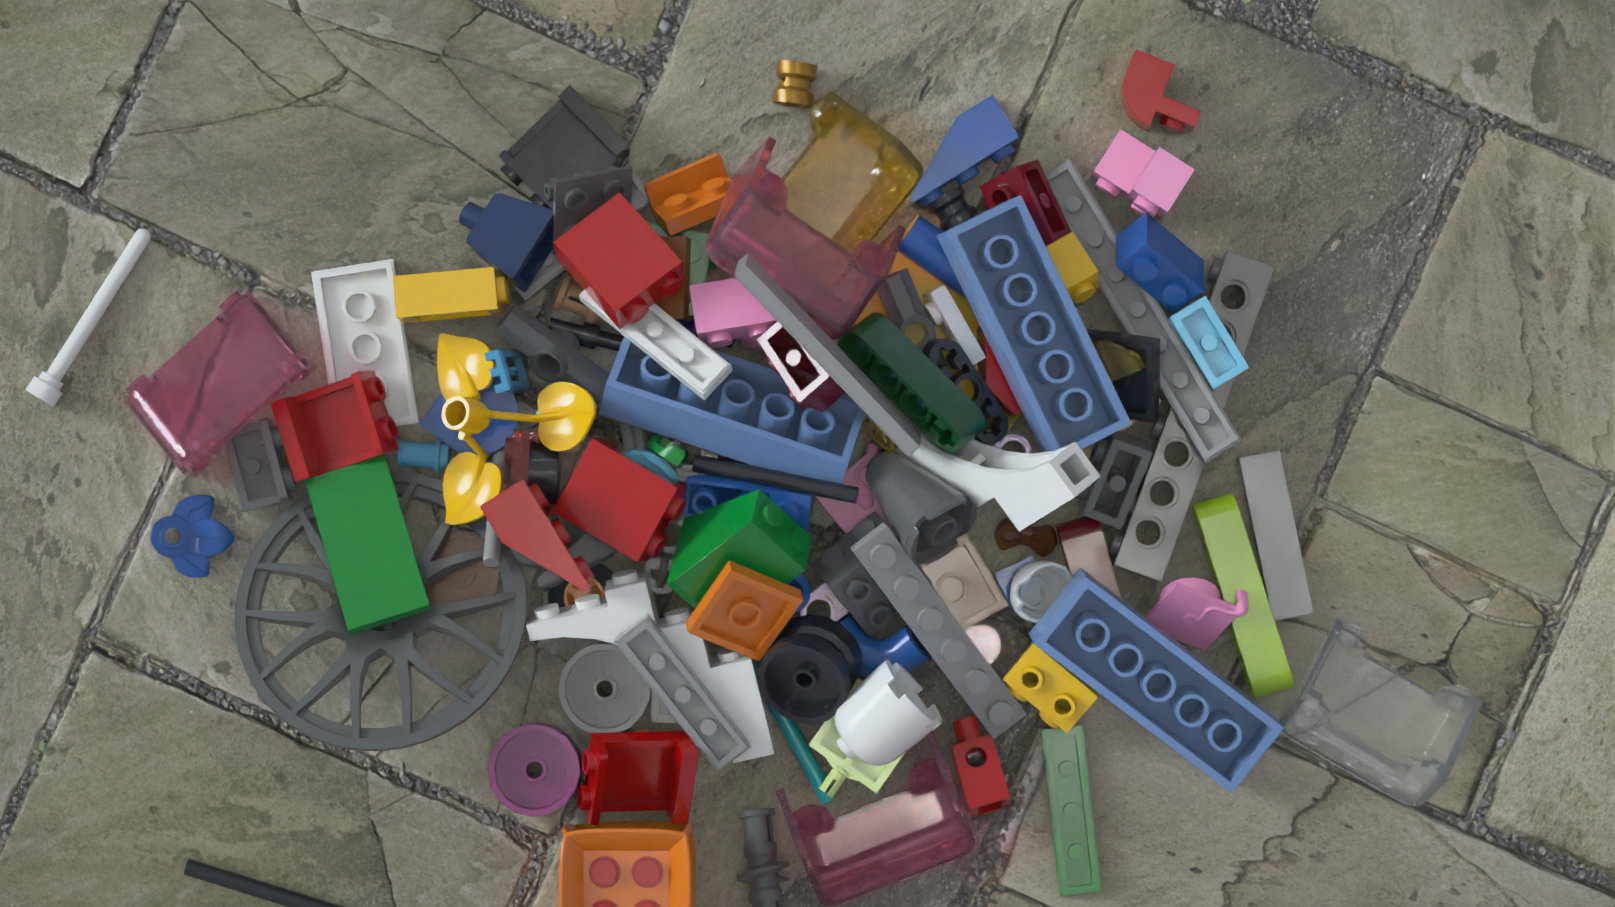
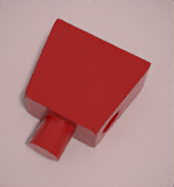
M976 716L954 721L952 725L958 744L951 746V753L970 818L1010 807L1011 797L992 735L982 736ZM975 755L982 756L984 765L977 768L970 766L969 758Z

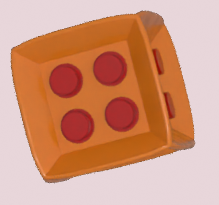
M601 821L599 825H589V822L576 825L565 824L561 829L563 839L559 860V907H695V847L692 833L694 825L692 823L689 825H672L671 822Z

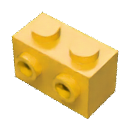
M1033 641L1012 664L1002 679L1008 684L1007 688L1015 698L1022 702H1030L1040 711L1039 716L1046 724L1054 729L1060 727L1066 733L1069 732L1100 695L1091 686L1036 646Z

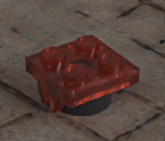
M513 429V438L506 437L504 460L505 463L512 464L511 480L503 481V491L524 479L529 486L537 483L549 503L556 505L560 495L562 453L550 450L544 446L536 430ZM552 505L544 507L547 515L552 516Z

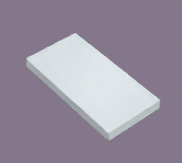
M388 259L311 272L328 384L351 377L352 373L358 371L374 370L376 376L381 379L385 387L386 398L384 403L388 415L395 421L396 426L419 424L420 420L405 324L396 318L393 276H397L395 260Z

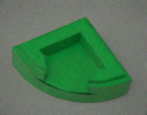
M653 433L646 444L651 450L677 467H682L689 456V451L657 433Z

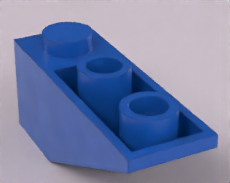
M993 95L957 116L909 198V203L912 207L921 202L925 208L944 194L942 188L955 180L958 185H962L980 173L977 168L980 164L990 158L996 164L1016 151L1012 145L1018 141L1019 136Z
M710 474L692 475L686 478V487L688 489L685 493V499H687V503L683 510V517H689L697 513L701 514L704 510L760 489L808 533L813 514L814 495Z

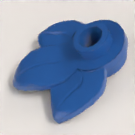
M195 495L179 501L172 516L159 519L151 529L150 541L154 550L164 557L171 558L177 571L187 577H207L209 575V561L207 557L224 552L235 540L234 535L225 525L217 520L210 519L214 508V498L209 495ZM170 528L175 529L179 533V540L176 544H169L165 540V532Z

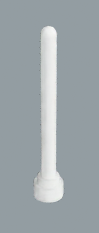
M141 228L135 232L47 372L42 371L39 377L34 376L25 390L55 407L63 394L60 389L64 384L60 381L149 243L151 235L148 230Z

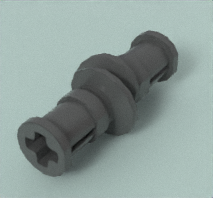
M775 808L737 812L738 819H742L745 839L743 848L748 865V870L737 875V881L750 884L749 901L752 907H782L783 894L779 882L789 881V878L778 875V871L788 867L789 861H776L778 851L777 843L774 842L771 818L772 815H775Z

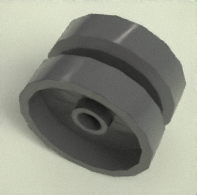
M597 643L579 650L565 664L559 679V700L565 715L578 728L589 733L622 732L631 728L646 713L651 701V688L616 644ZM608 681L612 684L613 692L611 695L602 697V693L597 690L600 682Z

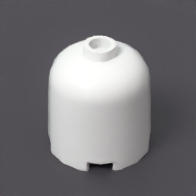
M886 659L848 694L844 703L837 709L834 720L840 738L836 742L842 752L851 760L858 757L861 761L873 766L887 765L942 724V718L934 704L927 708L917 695L923 688L912 675L899 663L896 662L892 665L890 660Z

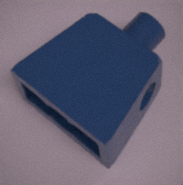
M497 193L493 195L485 209L473 202H469L460 213L459 223L471 229L466 240L471 249L517 288L526 292L553 249V210Z

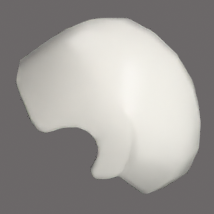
M1049 560L1028 562L1019 568L1013 577L1010 587V603L1014 612L1021 619L1036 624L1073 578L1067 567ZM1040 587H1041V589H1042V597H1041V598H1040Z

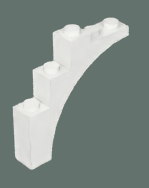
M901 411L921 432L920 447L908 456L881 430L896 452L968 496L977 508L995 498L1018 531L1023 530L1070 501L1101 477L1076 442L1055 451L1030 454L1005 451L972 439L958 452L949 454L938 448Z
M636 569L619 571L612 575L611 580L606 581L605 598L600 599L599 594L586 595L576 599L574 605L559 608L557 603L539 606L534 609V614H529L526 627L530 641L568 637L597 639L616 644L614 640L617 636L649 614L751 743V748L733 760V763L775 754V739L766 702L758 685L756 661L727 648L718 651V656L711 657L708 641L687 632L685 622L692 614L689 608H677L664 614L665 618L659 619L648 572L637 574Z

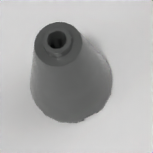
M896 451L880 452L868 462L865 479L899 542L906 551L905 553L914 562L917 559L921 564H928L940 559L958 545L954 538L962 528L967 533L972 528L977 516V507L962 492Z

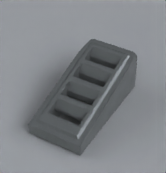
M587 532L568 548L574 558L582 555L590 568L615 556L616 553L613 547ZM548 569L539 575L537 579L538 586L542 592H546L566 582L565 579Z

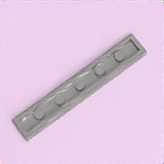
M749 252L737 262L735 277L905 455L910 456L920 447L921 432Z

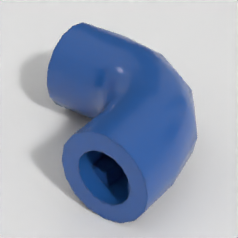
M850 613L837 621L855 637L862 651L863 667L859 674L861 677L866 678L886 659H889L892 665L897 662L905 670L911 672L932 658L908 625L888 638L877 639L869 636L862 630Z

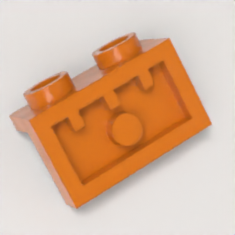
M718 153L709 155L644 184V190L655 221L670 236L746 204L741 188L728 177L722 157Z

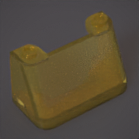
M831 90L823 100L818 101L814 105L810 113V128L816 136L765 199L758 194L745 196L746 204L733 209L731 215L726 220L733 228L821 296L829 294L840 284L913 193L923 176L924 170L922 164L901 140Z

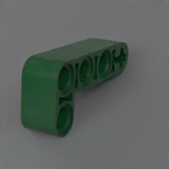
M877 312L869 314L843 334L836 345L879 390L943 452L949 454L958 452L985 429L986 421L980 408L883 314Z

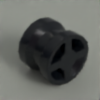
M961 185L946 192L926 206L929 213L936 215L939 219V229L943 232L978 214L976 208L968 205L964 198L965 190Z

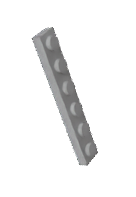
M884 522L850 547L987 732L992 735L993 739L1027 715L913 560L905 553L904 548Z

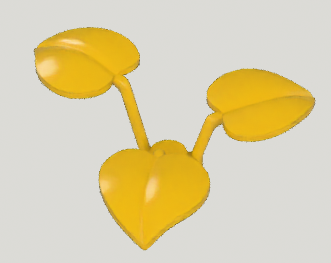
M445 333L440 334L437 349V371L440 390L446 400L442 409V420L447 428L459 431L458 438L466 441L477 453H460L452 458L446 467L443 477V497L446 507L445 523L461 525L482 518L485 515L480 506L503 491L504 482L501 468L496 464L486 462L487 452L476 442L472 434H479L485 430L490 423V419L540 422L538 435L543 445L553 451L566 452L577 447L591 428L596 417L597 408L592 395L586 389L576 384L557 382L547 386L539 393L537 406L540 414L532 415L489 410L484 403L480 402L481 395L479 391L487 389L494 380V378H491L489 369L495 368L496 362L487 361L485 353L492 350L487 344L474 338L459 337Z

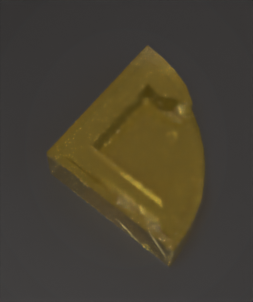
M1110 340L1093 342L1111 382L1140 371L1145 367L1142 359L1133 350L1129 351Z

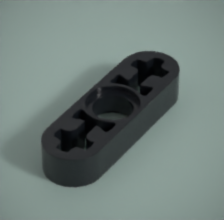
M935 338L930 340L924 346L922 352L955 385L958 386L962 380L969 379L974 386V394L971 400L980 408L984 416L994 418L990 423L992 431H982L975 438L988 444L1001 441L1009 429L1008 417L962 347L957 342L949 339ZM938 350L949 351L945 359L951 369L960 370L962 368V370L952 374L947 366L936 364L940 358Z

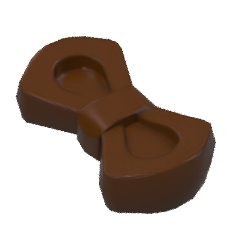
M1009 517L998 523L994 532V538L1001 550L1024 545L1030 546L1039 556L1046 557L1053 552L1057 545L1056 532L1048 524L1037 527L1029 525L1023 530L1018 531Z

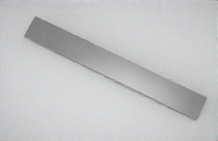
M1071 158L1047 172L1045 176L1066 221L1098 269L1099 287L1126 332L1132 335L1160 338V388L1204 461L1209 463L1242 443V439L1158 301L1116 267L1117 234Z

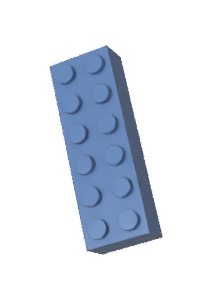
M1021 195L1011 198L936 235L1041 452L1055 451L1073 442H1076L1082 450L1132 424Z
M624 336L605 385L599 409L600 415L752 466L842 484L865 412L848 394L842 395L823 413L807 406L802 408L791 398L787 391L789 387L773 369L714 350L732 365L733 371L703 400Z
M1082 568L1078 570L1029 632L1036 646L1230 793H1233L1284 729L1275 715Z

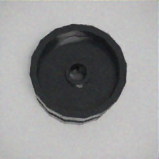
M807 614L792 618L787 622L762 660L758 670L759 689L765 701L778 714L794 722L815 724L828 721L835 716L837 709L844 703L863 667L862 651L855 637L842 624L826 616Z

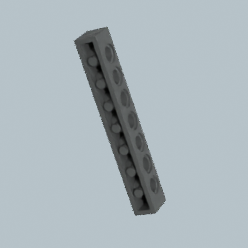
M1228 250L1224 253L1222 259L1215 257L1207 277V281L1213 282L1207 299L1243 356L1275 267ZM1234 287L1239 290L1242 295V303L1238 309H1229L1223 305L1221 292L1224 288ZM1236 376L1212 390L1223 410ZM1169 404L1166 415L1159 413V419L1153 425L1150 437L1157 439L1152 451L1153 454L1143 475L1139 490L1126 516L1128 520L1123 533L1115 532L1108 550L1109 555L1114 556L1112 566L1156 582H1162L1205 463L1171 404ZM1169 443H1178L1184 448L1186 458L1182 465L1172 466L1166 462L1164 450ZM1156 482H1164L1171 489V499L1164 506L1155 504L1150 498V488ZM1142 521H1150L1157 528V538L1150 545H1144L1136 538V527Z

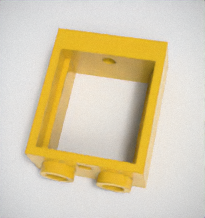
M494 267L393 276L396 318L405 324L504 315L503 305L510 304L508 279L505 280V276L500 277V273Z

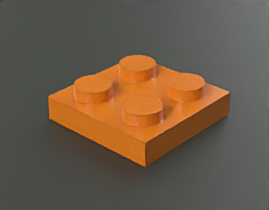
M728 561L685 622L687 632L760 662L802 603V592L800 589Z

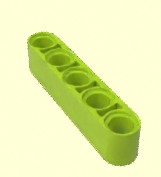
M1229 492L1192 504L1195 522L1215 585L1221 591L1222 600L1236 605V592L1241 589L1248 593V611L1246 615L1237 616L1228 626L1253 699L1294 687L1291 670L1233 493Z

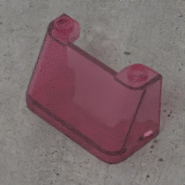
M236 291L219 306L223 311L149 378L143 374L125 390L129 394L125 400L126 405L184 476L195 478L209 465L207 460L210 456L208 453L217 455L222 450L221 447L281 393L285 394L291 388L287 382L294 384L299 379L304 381L318 368L251 292L241 295Z

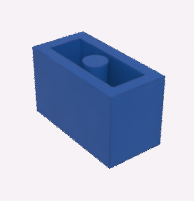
M1147 212L1116 235V267L1173 314L1204 292V260Z

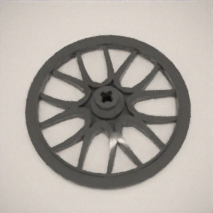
M391 471L404 516L412 499L446 510L443 497V480L419 473ZM309 493L281 513L257 542L244 567L235 603V634L238 651L250 681L267 706L283 721L297 731L319 742L338 748L357 751H388L411 747L439 737L465 722L486 704L510 672L519 653L525 632L527 618L526 582L522 565L515 559L510 547L501 542L500 564L497 566L501 575L504 593L454 602L433 603L429 600L431 610L393 621L392 629L385 630L380 625L350 635L324 545L311 525L316 521ZM486 516L467 523L484 543ZM445 518L426 548L417 558L427 594L430 586L447 574L483 561L484 549L467 551L438 559L454 526L446 524ZM305 530L326 569L298 564L277 563V561L289 544ZM271 573L296 577L316 583L334 592L338 600L324 611L292 612L261 610L263 595ZM504 605L502 628L494 650L452 620ZM261 621L308 628L268 663L263 648ZM430 631L446 634L468 644L490 660L479 677L464 692L436 670L416 650L417 637ZM333 637L345 640V652L299 702L283 688L274 674L311 646ZM385 655L395 661L398 671L403 725L386 728H361L362 692L370 663ZM411 666L457 699L438 712L412 722ZM350 674L352 726L330 721L308 709Z

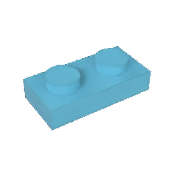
M1206 296L1168 318L1211 390L1249 368Z

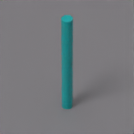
M755 660L757 669L759 670L762 661L760 660L759 662ZM766 702L822 805L833 800L827 795L831 785H829L825 792L818 789L826 776L796 722L778 714Z

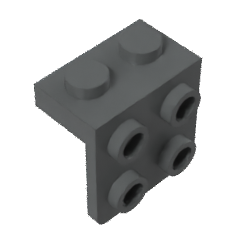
M875 511L810 563L868 635H875L900 615L850 549L852 545L884 522ZM890 529V531L893 533V535L895 536V538L898 540L897 536H896V535L894 534V532ZM915 560L914 563L932 586L931 579L927 576V574L923 571V569Z

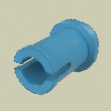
M438 439L436 443L409 442L405 440H400L398 467L434 468L436 473H440L441 469H446L451 461L450 444H443L441 439Z

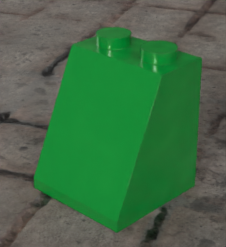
M758 489L704 510L701 514L697 513L684 518L667 584L694 608L697 607L728 561L788 584L805 571L813 538L764 492Z

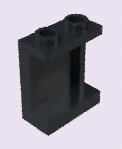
M570 85L558 96L559 101L509 150H504L499 154V157L505 163L500 170L516 186L524 182L534 192L529 198L533 204L549 208L553 211L554 200H548L543 189L544 184L549 183L552 177H558L559 179L571 178L577 172L584 175L587 170H592L593 172L606 170L608 166L614 165L630 150L628 143Z

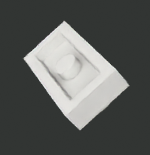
M946 286L935 287L923 294L922 296L927 303L923 307L934 327L940 326L946 339L957 342L973 365L986 358Z

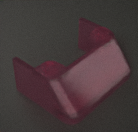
M769 136L735 172L707 238V254L717 266L735 277L737 262L749 252L832 340L839 339L854 325L891 271L906 229L898 225L880 244L869 240L861 241L850 253L785 209L788 200V190L784 181L778 175L765 168L776 143V140Z
M934 731L926 736L934 758L919 761L909 771L907 775L909 789L832 818L826 807L814 804L802 806L793 812L784 788L776 791L794 844L818 901L825 906H838L963 858L973 850L975 839Z

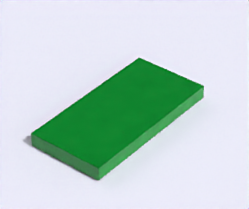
M385 454L305 479L350 635L431 610Z

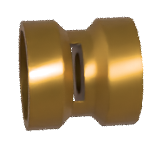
M777 61L776 75L781 79V82L774 89L772 103L794 108H813L814 94L809 84L816 80L818 66L800 61Z

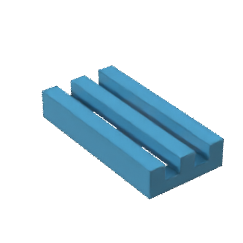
M496 349L485 353L486 360L495 361L497 367L489 369L491 378H500L502 382L501 384L494 385L496 394H517L530 390L531 384L521 351ZM514 360L516 367H508L506 362ZM518 376L520 381H512L511 378Z

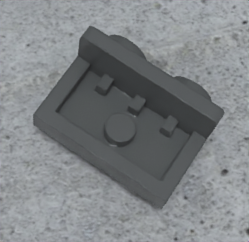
M266 417L259 419L258 422L221 431L243 512L293 499L291 490L296 489L297 484L294 482L290 466H284L280 452L281 449H284L278 427L273 425L272 419Z

